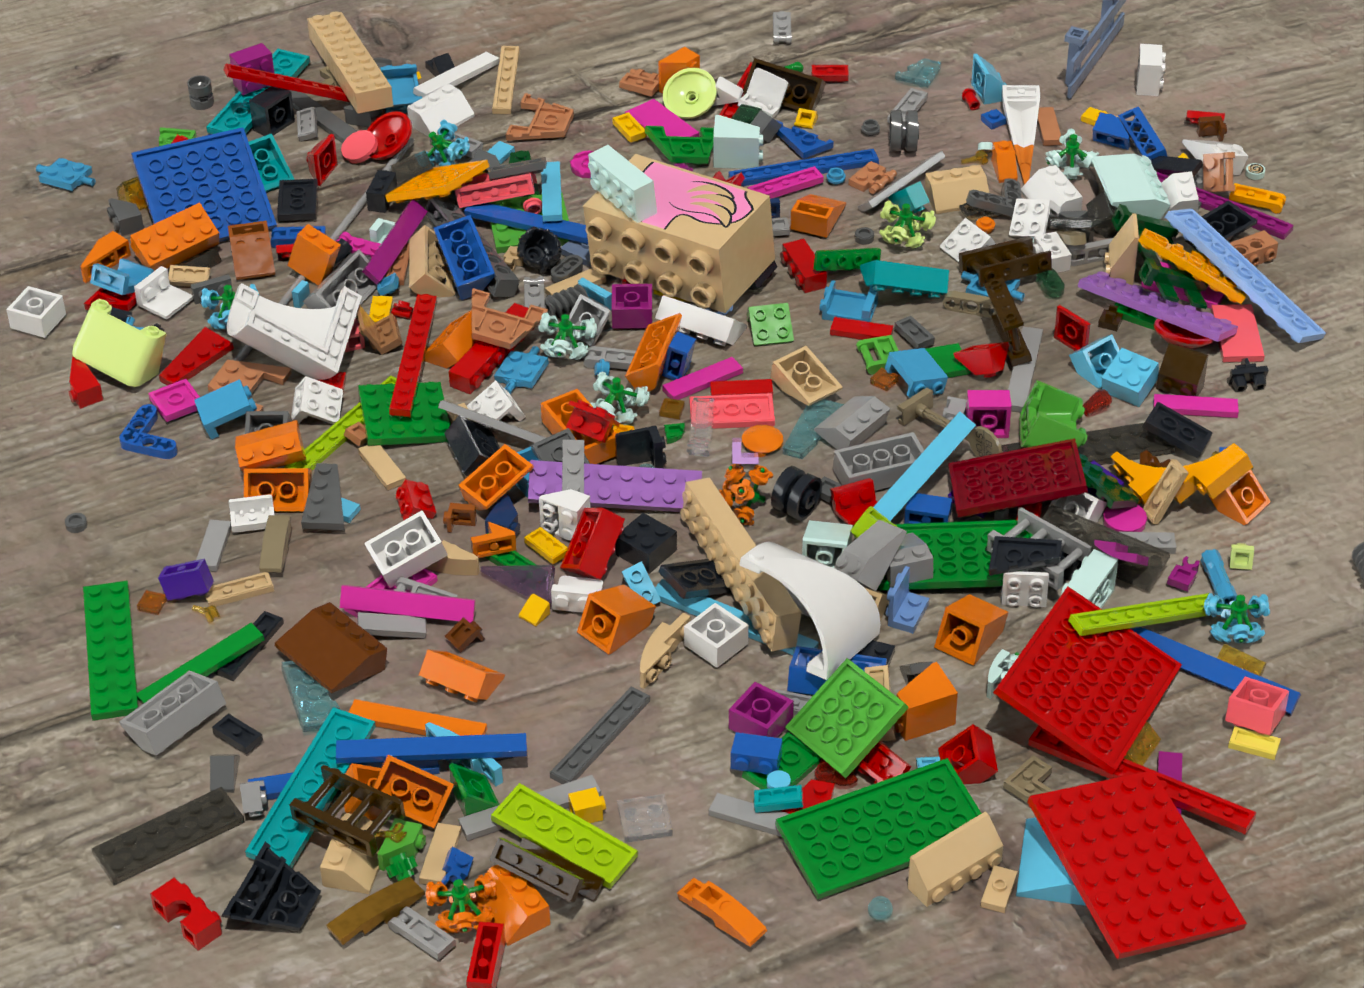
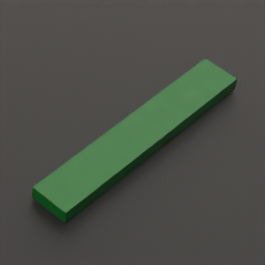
M249 623L139 691L137 698L143 705L189 670L206 677L264 641V636L252 623Z

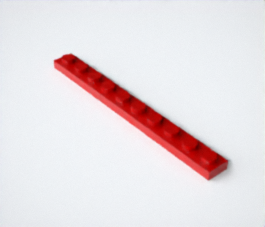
M417 294L389 408V415L411 416L436 309L437 296Z
M1040 725L1030 736L1028 745L1109 779L1152 770L1123 758L1111 776ZM1154 771L1174 805L1243 834L1247 833L1256 819L1255 811Z

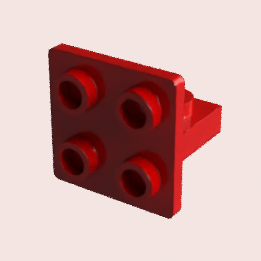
M571 400L569 402V405L574 409L566 428L605 443L612 425L616 427L620 425L619 422L614 420L615 416L608 413L605 409L597 406L594 408L581 400H578L577 403Z

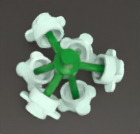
M1072 128L1068 129L1067 133L1059 138L1060 143H1064L1066 146L1063 151L1053 150L1045 153L1047 164L1049 166L1056 165L1064 169L1062 173L1070 180L1077 179V175H1083L1082 172H1079L1080 167L1094 168L1091 159L1093 156H1099L1098 152H1087L1079 149L1082 137L1078 136ZM1066 153L1070 155V166H1067L1065 163L1067 161Z
M543 313L538 327L540 332H547V335H552L559 328L555 339L549 338L544 344L540 345V348L546 355L550 357H565L567 354H570L569 359L575 358V360L582 359L588 352L587 345L584 346L583 342L577 343L576 341L581 340L582 336H585V339L594 338L597 332L594 318L583 320L580 326H575L569 321V315L567 314L561 316V322L558 324L556 316H549L548 313Z
M600 372L598 379L593 384V389L595 391L599 390L603 395L608 396L606 399L599 398L595 403L591 402L590 404L594 408L596 406L600 407L615 417L617 416V422L629 425L633 422L637 413H633L631 408H626L636 404L638 407H643L644 404H647L649 400L648 387H637L635 392H633L631 388L624 389L620 378L609 377L605 372ZM614 400L618 402V409L620 410L616 415L614 413L615 408L611 405Z

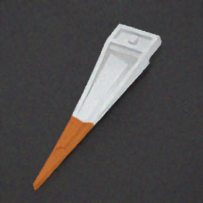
M1002 85L1003 109L1025 185L1030 178L1040 106L1039 85Z

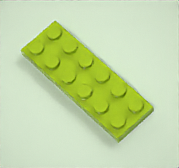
M520 783L491 814V821L520 838H527L605 878L603 886L609 889L613 887L638 857V850Z

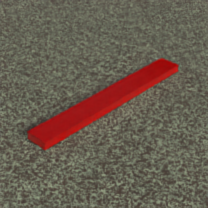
M227 63L223 69L229 78L350 102L342 88L338 86Z

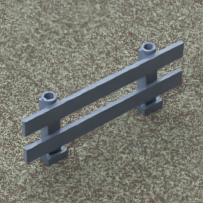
M1102 0L1100 22L1090 35L1088 30L1073 26L1066 33L1064 42L1069 43L1065 84L1068 87L1067 98L1071 99L1124 25V12L1120 13L1115 22L1114 17L1126 0ZM1100 38L1101 41L1081 67V62Z

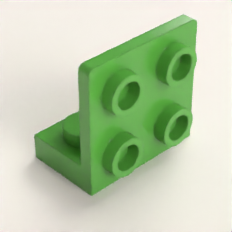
M788 303L748 307L746 316L747 322L751 324L754 346L793 342L794 337Z

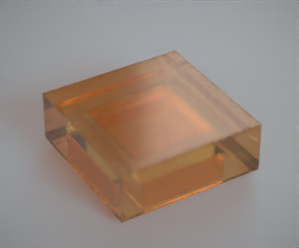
M884 368L879 369L870 378V384L885 391H888L899 381V375L895 373L888 374Z
M146 590L137 604V609L141 612L159 615L167 602L165 594Z

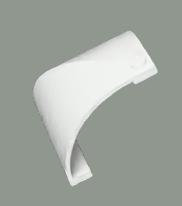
M242 283L238 286L227 321V332L230 336L310 378L323 380L331 378L338 373L362 298L361 295L344 286L340 291L335 307L302 309L268 300L259 296V292Z
M773 542L761 543L741 557L740 566L758 574L765 572L780 581L801 610V613L812 618L818 631L823 651L808 663L807 672L827 680L846 658L850 660L879 635L880 614L875 601L860 583L847 574Z

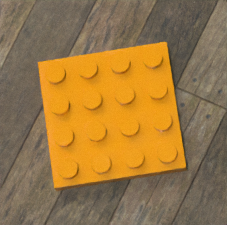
M488 160L429 168L387 193L385 197L387 202L395 201L396 203H402L407 199H410V201L414 199L416 201L421 199V197L431 199L436 195L446 197L451 194L450 191L461 188V184L471 182L473 180L472 177L482 175L483 171L490 166Z

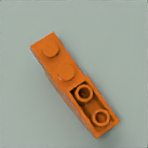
M693 878L677 892L680 901L713 919L717 928L750 947L767 932V928L746 907L710 881L704 884Z

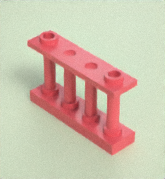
M532 171L526 172L524 175H510L498 180L489 179L488 173H483L480 176L472 177L473 180L471 182L461 184L462 187L455 190L459 208L534 194L533 184L537 183L536 174H533Z

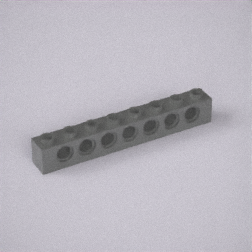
M435 196L429 199L425 209L428 211L426 215L436 227L465 217L464 213L450 197ZM478 231L495 272V277L486 288L494 297H514L520 280Z

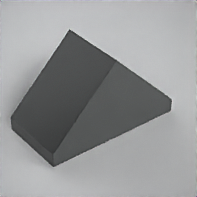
M215 754L210 756L211 793H234L240 760L239 754Z

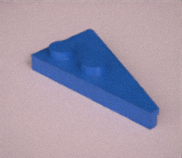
M778 121L782 126L776 134L803 159L829 150L834 146V141L830 139L827 142L822 141L814 133H808L794 126L792 129L783 126V122Z

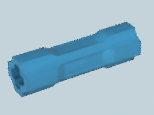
M1216 549L1204 551L1201 554V563L1210 578L1215 595L1221 597L1224 604L1229 605L1231 601H1236L1237 593L1224 569L1221 555Z

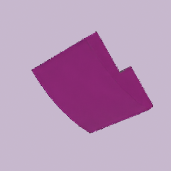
M1094 540L1095 546L1112 557L1148 566L1149 557L1127 553L1128 546Z

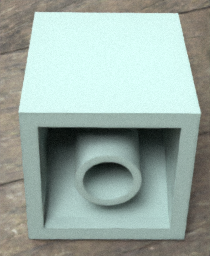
M715 115L713 137L714 168L747 169L759 167V161L763 162V150H760V146H763V135H760V127L721 115Z
M809 520L803 536L802 555L834 568L836 560L842 551L852 543V532L850 530L853 528V525Z

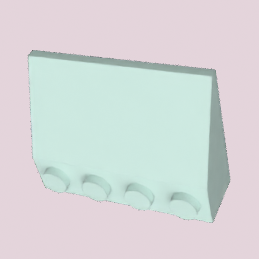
M1136 154L1092 157L1091 161L1112 206L1126 205L1129 212L1156 219H1161L1171 206L1162 183L1157 177V172L1154 170L1148 157Z

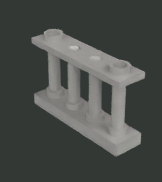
M1022 507L1018 509V524L1005 535L992 530L988 534L987 551L991 553L995 536L1016 537L1024 530L1033 534L1031 538L1062 540V551L1069 555L1060 563L1022 570L1024 572L1049 573L1048 586L1055 590H1059L1063 586L1064 570L1077 559L1082 562L1085 556L1091 554L1092 547Z

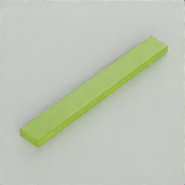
M390 375L381 384H395L397 378ZM360 402L304 449L306 460L288 464L284 468H309L314 470L316 463H322L348 440L344 436L346 428L357 422L364 425Z
M1209 593L1071 614L1068 621L1080 636L1203 617L1208 616L1205 613L1204 602Z

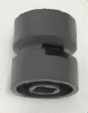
M204 75L191 77L187 81L191 107L196 110H205L212 107L214 99L211 79Z

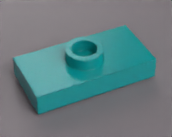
M802 785L754 790L755 813L803 807Z

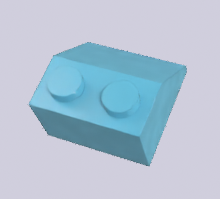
M973 54L971 85L984 105L1002 102V85L1007 84L1003 82L1000 73L995 70L993 65L978 54Z
M1111 334L1095 340L1070 354L1069 357L1077 374L1096 388L1102 387L1101 377L1120 350Z

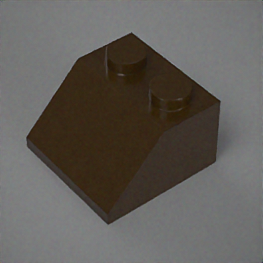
M1169 343L1158 373L1156 389L1174 395L1199 396L1204 387L1208 355Z

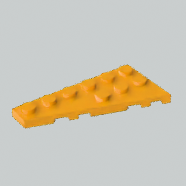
M1146 228L1141 233L1138 241L1145 249H1152L1157 252L1160 258L1170 260L1178 269L1191 273L1193 278L1209 284L1212 290L1222 292L1232 302L1242 304L1247 294L1239 290L1231 279L1225 277L1217 266L1211 264L1208 257L1194 250L1189 253L1183 249L1184 246L1181 244H1169L1165 237Z

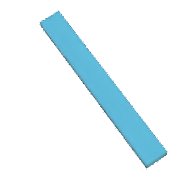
M959 412L873 508L891 521L971 432L976 424L962 412Z
M664 579L655 587L662 603L695 616L700 615L714 603L718 604L748 624L749 638L766 644L762 641L761 635L757 629H754L751 620L743 611L706 596L683 599ZM798 634L796 646L817 649L819 642ZM796 647L782 649L781 651L793 655Z

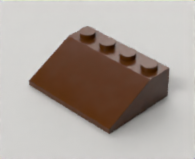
M331 602L312 609L280 637L274 645L331 694L385 670L387 647Z

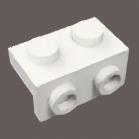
M272 495L229 500L232 533L265 529L268 516L275 515Z

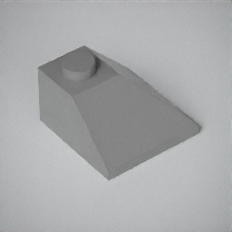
M580 294L569 315V321L575 326H580L583 320L594 318L597 325V332L594 338L585 339V336H582L581 341L588 345L594 346L612 311L594 299Z

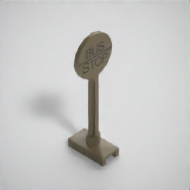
M927 387L897 406V409L902 412V417L898 419V423L903 426L919 416L927 418L943 428L951 421L930 410L933 408V391ZM978 426L973 428L964 438L970 443L971 449L977 457L1002 453L999 440L993 432L985 427Z

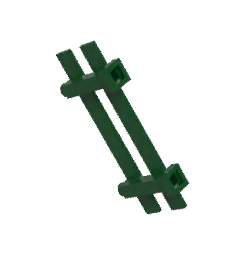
M1119 204L1111 219L1116 231H1120L1132 215V212H1129L1126 205ZM1137 214L1139 237L1146 228L1165 237L1169 244H1174L1172 237H1176L1179 230L1173 228L1170 222ZM1138 241V250L1144 260V264L1138 274L1144 285L1152 286L1153 282H1155L1164 300L1177 303L1180 299L1173 286L1183 288L1192 306L1202 309L1207 308V304L1201 295V291L1207 289V283L1196 280L1186 270L1178 269L1170 260L1168 262L1172 269L1162 267L1155 251L1145 249Z

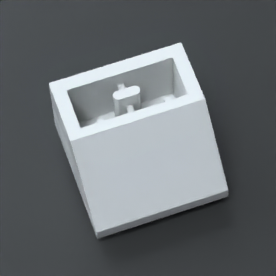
M572 489L541 495L539 497L540 526L548 533L571 541L584 508H590V496Z

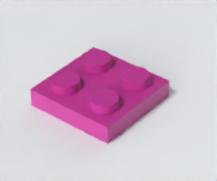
M187 379L148 393L150 401L166 422L198 410L194 400L200 396Z

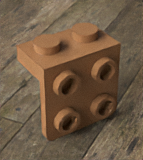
M359 304L356 319L360 323L358 329L363 337L367 336L374 350L377 349L383 355L403 343L397 319L393 314L375 323Z

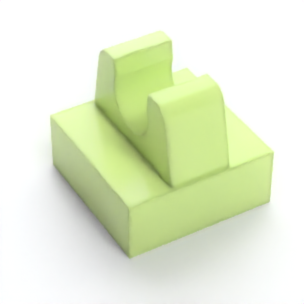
M1243 543L1231 544L1229 567L1252 570L1254 546H1248Z

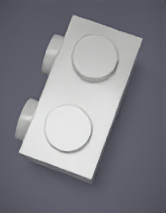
M1057 232L1034 236L1033 252L1037 254L1051 251L1052 270L1046 271L1048 275L1070 270L1072 254Z

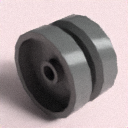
M900 110L890 111V151H900L902 149V140H905L906 151H917L919 140L917 110H908L905 113V122H903Z

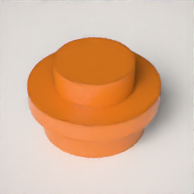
M982 217L976 221V226L986 234H989L995 228V221L989 217Z

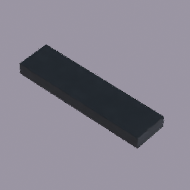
M264 611L253 625L263 634L265 640L214 671V674L234 682L284 624L283 618Z

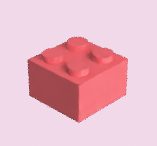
M1244 677L1229 697L1225 721L1233 723L1235 726L1245 727L1259 734L1270 736L1285 715L1289 690Z

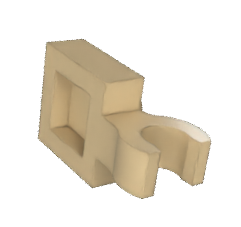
M510 246L503 256L504 262L513 272L516 266H523L525 263L518 256V246Z

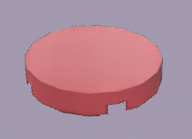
M367 130L357 131L346 138L342 144L341 152L343 157L350 163H361L368 160L372 152L375 153L378 142L372 132Z

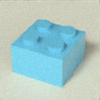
M1121 348L1101 377L1102 391L1140 407L1158 379L1159 363Z

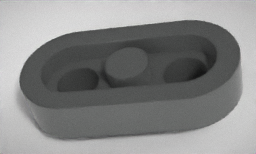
M578 255L566 256L551 269V279L558 283L576 275L583 269V259Z

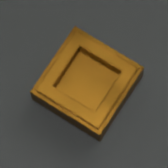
M664 398L659 416L680 420L685 407V401Z

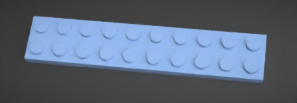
M1191 208L1168 211L1165 218L1170 222V225L1178 229L1186 240L1192 242L1200 253L1208 257L1210 263L1217 266L1225 277L1231 279L1239 290L1244 291L1253 303L1258 304L1267 316L1273 318L1277 322L1278 327L1289 333L1292 340L1303 343L1323 339L1326 332L1195 210Z

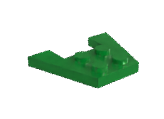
M645 126V133L671 163H693L696 165L709 163L714 147V128L701 127L700 137L666 136L663 126Z

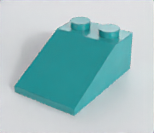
M272 134L249 141L266 192L279 188V180H295Z

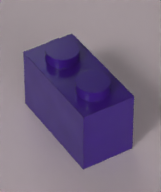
M205 558L166 566L158 577L167 600H182L192 595H205L209 592L214 582Z

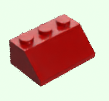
M584 508L560 568L586 578L601 580L607 571L608 560L615 551L616 540L623 531L625 518L605 508Z

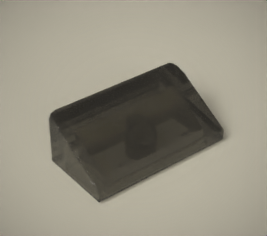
M425 150L390 165L393 172H396L398 184L433 169Z
M214 248L207 249L177 265L212 268L221 263L222 260L217 249Z

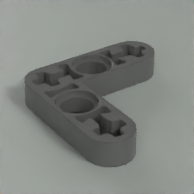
M1007 178L1004 180L1001 188L1002 196L979 190H970L966 202L972 207L1013 216L1016 199H1022L1021 185L1018 181Z

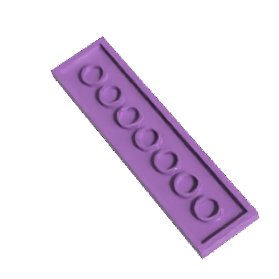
M1099 271L1079 279V288L1219 342L1237 333L1238 326L1231 324L1232 322L1227 319L1215 318L1213 314L1197 311L1195 307L1190 305L1184 306L1177 302L1164 300L1160 293L1148 292L1143 290L1142 286L1130 285L1121 278H1110L1106 272Z
M530 460L534 468L529 473L528 503H539L541 495L562 491V462ZM584 464V494L590 496L591 507L680 512L683 508L682 493L685 491L686 482L702 479V471Z

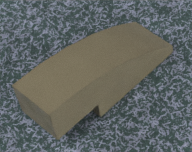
M290 515L268 516L262 543L260 572H282L289 550L288 540L291 534Z

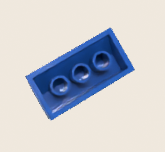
M471 215L434 227L438 245L460 299L470 298L473 288L483 291L495 277V272Z
M796 646L789 666L787 691L814 695L827 681L806 671L808 663L822 652V649ZM858 654L850 659L864 672L865 667L887 664L886 658Z

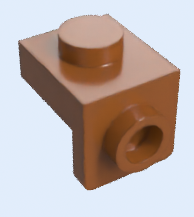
M450 503L448 511H445L443 516V523L447 524V532L452 533L454 525L476 526V505Z

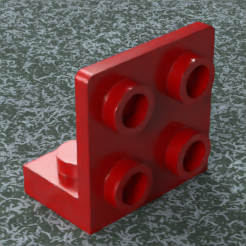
M871 478L830 489L834 513L849 525L854 526L863 513L870 506L874 507L878 502L876 501L874 483Z

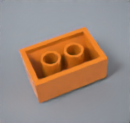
M472 310L452 321L427 348L423 361L447 369L455 365L474 343L478 341L472 339Z
M297 420L235 437V450L239 467L243 474L244 469L277 468L306 460Z
M504 444L458 486L466 502L476 505L478 511L486 510L529 473L534 466Z
M244 469V498L272 495L274 512H302L305 509L312 482V469Z
M430 649L427 650L419 672V676L426 678V683L434 686L444 685L446 686V691L454 694L461 692L465 694V699L477 702L478 699L487 700L505 677L503 673L448 651Z
M387 755L373 788L390 796H397L403 801L405 816L435 828L454 784Z
M495 865L487 871L496 882L497 894L494 897L490 895L488 899L478 896V900L474 903L477 906L485 905L492 908L491 912L494 913L492 923H504L507 946L551 925L549 905L530 881L499 865Z

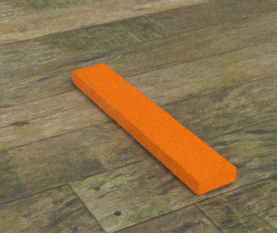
M354 699L349 713L375 721L376 727L425 736V724L428 722L448 729L460 736L485 735L487 731L486 723Z

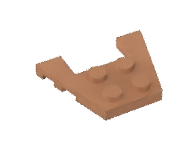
M525 93L520 102L521 109L537 111L529 127L510 125L506 133V140L565 137L574 117V110L556 103L552 105L545 103L544 99L531 98V94Z
M473 288L471 296L472 339L512 349L540 323L542 314L548 313V309L530 305L525 317H518L487 308L486 305L490 299V293Z
M227 360L208 384V391L213 392L239 379L243 386L248 385L251 393L254 392L263 379L284 385L291 375L292 368ZM256 404L257 410L255 411H263V406Z

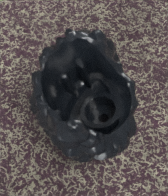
M533 226L519 238L518 256L528 266L538 269L540 273H545L552 269L560 260L562 253L561 243L557 238L558 236L550 232L549 229L543 230Z

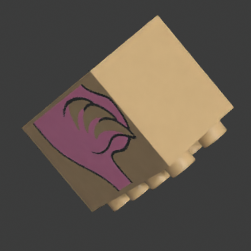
M635 154L629 162L654 181L657 214L637 223L597 191L583 205L592 269L603 275L609 274L621 279L625 277L631 284H652V289L660 291L668 297L675 296L693 302L701 308H711L726 313L775 260L770 196Z

